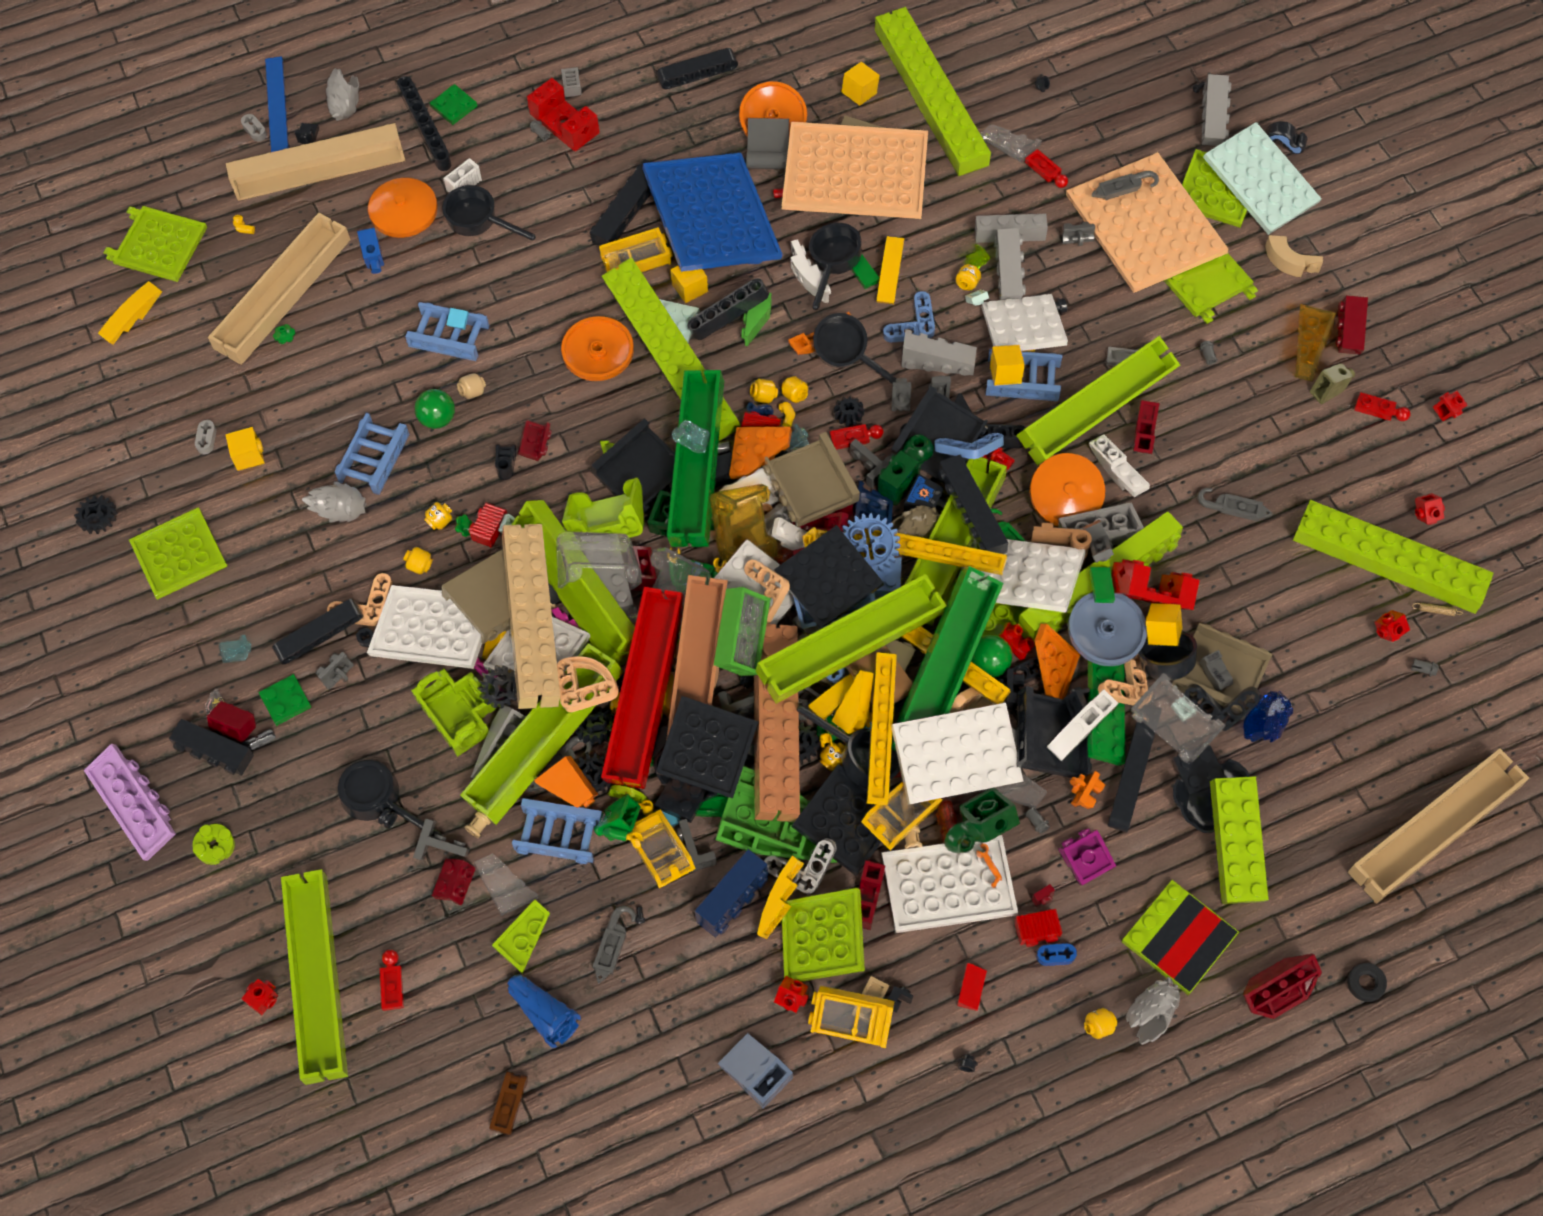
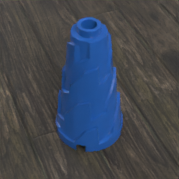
M515 975L509 979V994L520 1005L524 1014L530 1019L535 1029L551 1048L557 1047L555 1044L557 1041L562 1045L574 1034L579 1026L576 1019L581 1021V1016L573 1008L570 1009L564 1003L556 1000L522 975Z

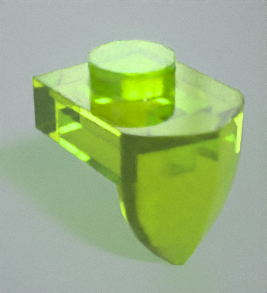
M975 244L976 252L966 256L965 265L971 264L979 269L990 260V256L982 246Z

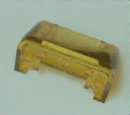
M757 484L711 494L710 502L719 556L722 561L726 560L728 562L746 540L750 541L770 558L778 555L777 541L766 532L762 503L769 501L770 497L768 486Z

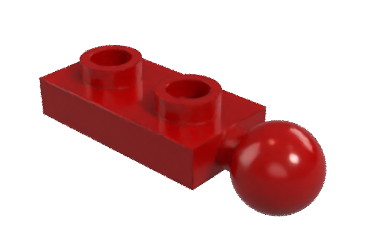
M1035 150L1025 158V163L1048 183L1054 179L1055 185L1058 188L1067 186L1068 178L1066 175L1061 174L1062 169L1040 150Z
M1360 392L1354 410L1391 421L1392 415L1396 416V419L1401 422L1407 421L1411 415L1410 410L1406 407L1396 409L1397 402Z
M866 424L830 431V438L835 449L838 450L850 447V443L855 439L862 445L870 443L869 437L879 439L883 436L884 430L877 424L867 430Z
M391 949L383 953L382 961L386 967L380 968L381 1008L383 1011L404 1008L402 967L400 965L395 966L399 956L395 950Z

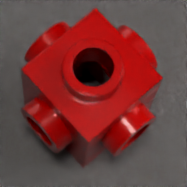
M1455 391L1452 394L1447 392L1439 397L1441 401L1432 407L1440 419L1445 421L1451 416L1455 419L1463 413L1462 409L1468 405L1460 393Z
M1430 493L1415 498V515L1418 520L1431 525L1444 519L1445 507L1442 497Z
M1394 610L1383 614L1374 622L1378 636L1391 642L1399 640L1401 636L1410 631L1405 614Z
M785 976L779 986L774 1003L784 1007L786 1010L797 1013L800 1006L804 1007L807 1003L809 995L806 992L809 986L799 980Z
M257 979L247 987L246 993L241 999L262 1016L267 1009H271L275 1005L278 995L274 991L276 987L267 980L263 983Z

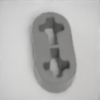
M246 114L241 118L244 130L254 141L261 142L266 139V130L254 115Z
M210 420L200 422L197 428L195 446L201 454H208L214 448L217 431L215 425Z

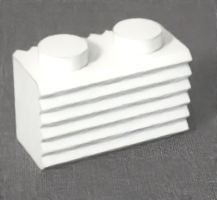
M470 158L443 178L446 190L449 193L458 187L477 185L479 181H482L479 166Z

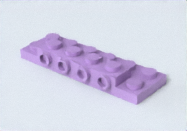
M111 744L84 772L141 858L148 861L176 834L169 824L171 819L168 814L170 811L165 805L159 803L158 793L152 789L150 790L148 778L140 775L138 772L139 765L133 760H126L117 745Z

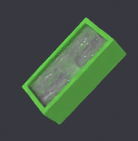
M744 587L726 589L714 666L741 676L758 675L755 670L758 662L761 661L771 598Z

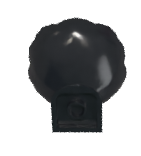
M1208 744L1172 759L1181 779L1177 778L1173 787L1174 801L1181 809L1185 820L1203 833L1215 832L1210 781L1216 778L1250 777L1247 769L1235 760L1228 759L1225 763L1219 764L1211 745Z
M663 750L656 756L654 760L655 772L657 770ZM656 773L665 788L655 803V809H661V811L682 820L687 819L689 823H692L703 802L719 795Z

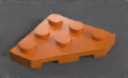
M737 427L729 473L730 478L740 479L753 474L761 466L765 465V457H768L769 461L775 459V455L780 451H785L789 448L792 434L791 427Z
M1047 623L1040 624L1035 638V645L1045 695L1064 700L1080 653Z

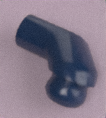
M750 402L747 405L748 411L757 412L760 415L769 416L774 413V409L770 404L756 405Z

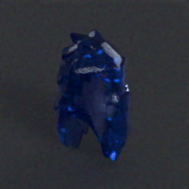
M1270 691L1267 695H1264L1259 700V703L1248 713L1244 721V738L1250 739L1251 742L1261 738L1264 741L1270 739V743L1281 738L1294 711L1290 700L1280 691Z

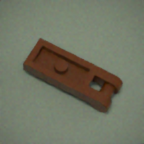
M506 1072L489 1127L491 1131L511 1135L522 1096L527 1086L528 1076H516L513 1072ZM516 1084L518 1086L517 1089L514 1090L510 1089V1085Z

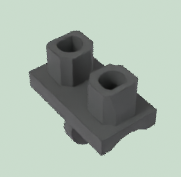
M1082 222L1080 225L1064 224L1062 243H1078V246H1083V242H1093L1095 224H1089V222Z
M897 378L896 382H893L892 411H910L911 382H907L906 378Z
M343 652L340 655L334 653L329 660L331 664L327 668L323 666L316 671L318 678L328 690L340 679L345 682L349 679L346 673L354 665Z

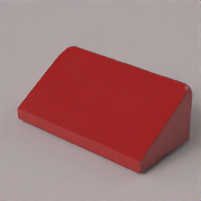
M967 963L957 1006L978 1011L987 973L986 970Z

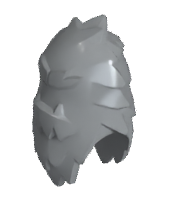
M335 68L327 80L326 96L329 113L333 118H336V121L351 117L356 112V105L359 101L358 77L352 75L350 82L347 84L342 71Z
M335 481L333 485L313 489L308 492L310 495L302 498V501L308 505V510L318 513L321 517L328 518L329 523L353 521L360 514L365 513L364 507L367 505L365 498L361 496V493L355 487Z
M1170 977L1164 981L1157 980L1155 984L1146 988L1145 992L1135 999V1002L1130 1006L1126 1014V1020L1131 1028L1137 1025L1140 1026L1137 1037L1140 1038L1139 1043L1142 1045L1149 1041L1157 1040L1165 1033L1175 1010L1179 1006L1180 992L1178 991V985H1174Z

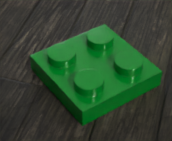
M455 84L430 102V107L451 125H454L478 107L477 102Z
M294 674L258 692L276 726L312 708Z

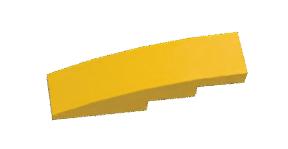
M887 236L877 303L893 305L895 303L904 238Z
M148 281L117 309L98 334L114 345L122 332H129L138 318L143 320L163 291Z
M851 674L840 680L809 704V709L825 720L843 702L846 692L854 682Z
M794 856L789 859L781 871L764 907L757 935L764 939L770 936L792 907L786 900L798 886L792 880L804 865L802 861Z

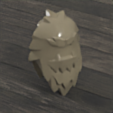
M916 506L917 508L904 512L903 515L892 521L893 527L891 530L897 529V533L929 539L940 514L936 513L935 507Z

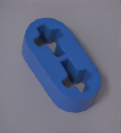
M1071 944L1043 945L1039 948L1036 958L1043 966L1068 965L1074 962L1077 951ZM1065 949L1068 950V953H1072L1069 959L1065 955L1058 954L1064 953ZM1044 951H1047L1049 955L1055 954V956H1050L1049 960H1045V957L1041 955H1043Z

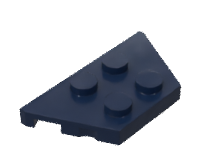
M859 481L857 488L860 495L859 501L854 506L853 523L855 522V516L860 520L863 513L866 518H869L870 513H872L873 518H876L879 514L881 521L887 518L886 524H890L892 521L893 501L882 496L876 490L868 491L863 487L865 483Z

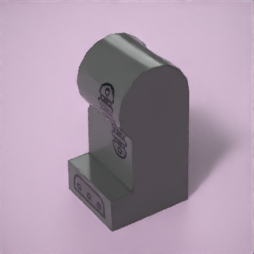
M1219 650L1203 657L1199 661L1209 681L1217 691L1233 685L1232 676L1221 659L1222 655Z

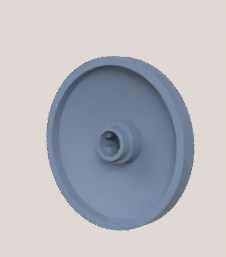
M1092 592L1081 598L1071 611L1068 620L1070 640L1075 649L1090 662L1102 666L1125 664L1140 652L1146 641L1147 626H1145V617L1138 605L1123 594L1114 593V603H1094Z

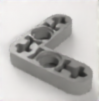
M825 838L817 844L806 868H801L796 874V878L792 880L798 885L796 889L810 894L819 887L836 852V844L832 839ZM828 844V849L831 851L826 852L824 857H821L820 855L824 851L822 846ZM768 856L764 860L767 863L768 873L777 878L780 875V867L786 865L789 861L784 857ZM775 859L777 866L775 868H772V863L770 861H773ZM814 861L822 863L823 868L821 871L814 870ZM801 874H802V875H803V877L801 878L802 880L798 883L797 881L800 879ZM810 879L813 886L807 888V883L804 881Z

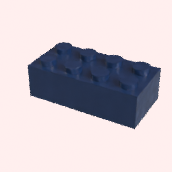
M748 849L695 910L697 924L715 938L719 934L722 935L728 929V923L731 919H736L741 914V908L744 904H749L753 900L756 890L758 888L762 889L768 882L767 863Z

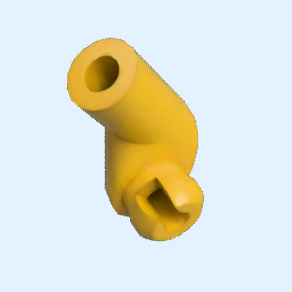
M241 215L233 217V225L238 232L246 234L255 233V226L246 225Z
M780 403L778 408L781 410V413L785 414L782 425L784 427H791L796 415L790 403Z

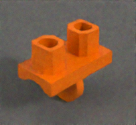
M1097 771L1086 777L1080 774L1078 778H1071L1070 784L1073 786L1071 791L1076 794L1071 802L1073 806L1081 805L1086 809L1094 807L1096 799L1089 795L1091 790L1099 794L1105 787V784L1099 779L1100 774Z

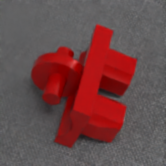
M1001 447L982 456V458L988 459L987 465L994 461L1007 466L1006 472L1015 462L1013 458L1003 452Z
M1007 622L998 636L1008 642L1012 653L1019 660H1023L1027 653L1032 650L1035 642L1029 637L1024 639L1021 636L1023 629L1019 624L1012 625L1010 622Z

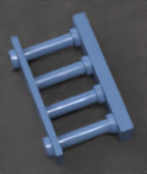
M419 302L418 306L423 316L416 332L407 331L405 337L408 347L476 361L478 352L474 343L480 328L489 329L487 316L479 313H469L466 325H471L473 328L467 343L457 342L462 330L454 328L450 339L440 338L448 320L450 308ZM430 317L439 319L432 336L423 334Z
M992 349L989 350L988 362L991 361ZM1022 352L1024 365H1030L1029 383L1022 382V384L994 386L993 380H987V396L1058 401L1061 386L1054 385L1055 367L1060 368L1062 355ZM1037 366L1048 367L1047 384L1036 383Z
M366 413L364 418L360 420L358 430L341 463L336 466L335 474L338 481L343 483L346 476L368 482L372 492L380 495L410 435L407 426L399 423L397 429L394 430L373 424L370 414ZM369 430L392 437L387 445L365 438ZM361 446L382 451L384 455L382 459L376 460L360 455L358 452ZM357 461L374 466L377 469L374 474L368 475L350 468L353 462Z
M522 799L521 808L527 816L521 841H512V846L517 853L524 855L534 853L576 860L580 864L594 862L593 854L588 852L593 827L599 824L602 811ZM537 815L545 816L546 818L540 844L529 843L534 817ZM557 818L564 819L566 824L560 847L548 846L554 820ZM576 821L586 824L580 851L568 849L573 825Z

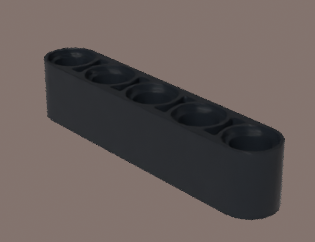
M725 48L661 67L657 70L656 75L661 87L667 90L732 71L737 68L738 61L733 50Z
M755 278L691 318L687 324L688 329L695 339L702 340L765 301L769 296V291L761 279Z
M355 599L346 600L279 640L272 646V649L282 665L288 664L360 621L364 615Z

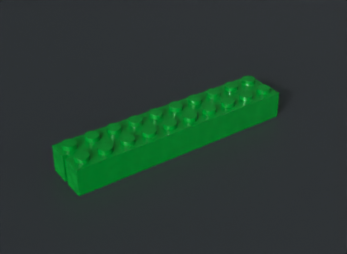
M701 370L684 371L667 538L671 547H688V543L692 547H709L724 391V379L721 370H704L707 383H704Z
M971 566L961 570L896 724L949 714L1000 594L1003 582L989 575L984 577L985 573ZM892 733L891 749L894 750V751H896L895 742H894L893 733Z

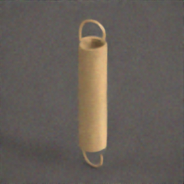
M1421 603L1419 606V611L1455 616L1457 611L1456 608Z

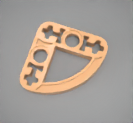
M577 656L564 658L557 663L560 701L567 712L579 711L611 701L617 697L618 686L614 677L597 660ZM566 666H568V667H567V674H568V675H566L565 672H564ZM576 668L593 670L603 676L605 681L579 689ZM567 682H573L571 688L564 689V685ZM588 693H594L592 699L585 700Z

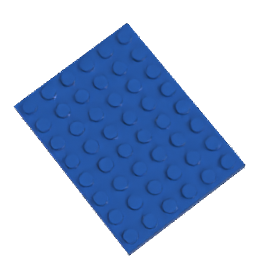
M741 153L643 163L642 169L681 272L782 258L781 249Z

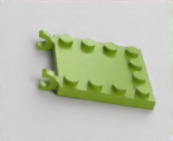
M130 206L127 213L131 214L129 218L134 220L118 250L106 247L103 252L107 255L106 259L113 261L115 265L178 282L207 229L206 223L142 206L141 210Z
M1228 253L1163 280L1195 317L1200 315L1206 324L1213 321L1212 317L1215 316V313L1211 310L1213 307L1241 292L1249 300H1252L1256 297L1254 293L1258 292L1257 288L1253 285V280Z

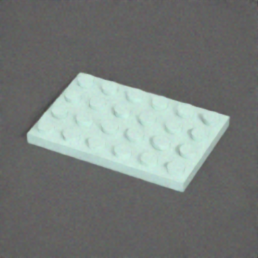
M1257 122L1203 156L1268 235L1315 206L1322 199Z

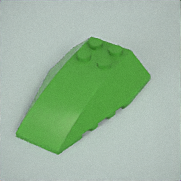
M743 767L733 799H727L715 840L745 851L749 849L754 854L786 858L794 856L804 860H810L816 848L815 844L791 827L794 822L776 821L778 814L773 821L755 820L754 770ZM801 795L800 814L810 802ZM823 851V853L820 855L821 857H824V855H825V852H824V851ZM832 858L830 863H836L837 861Z

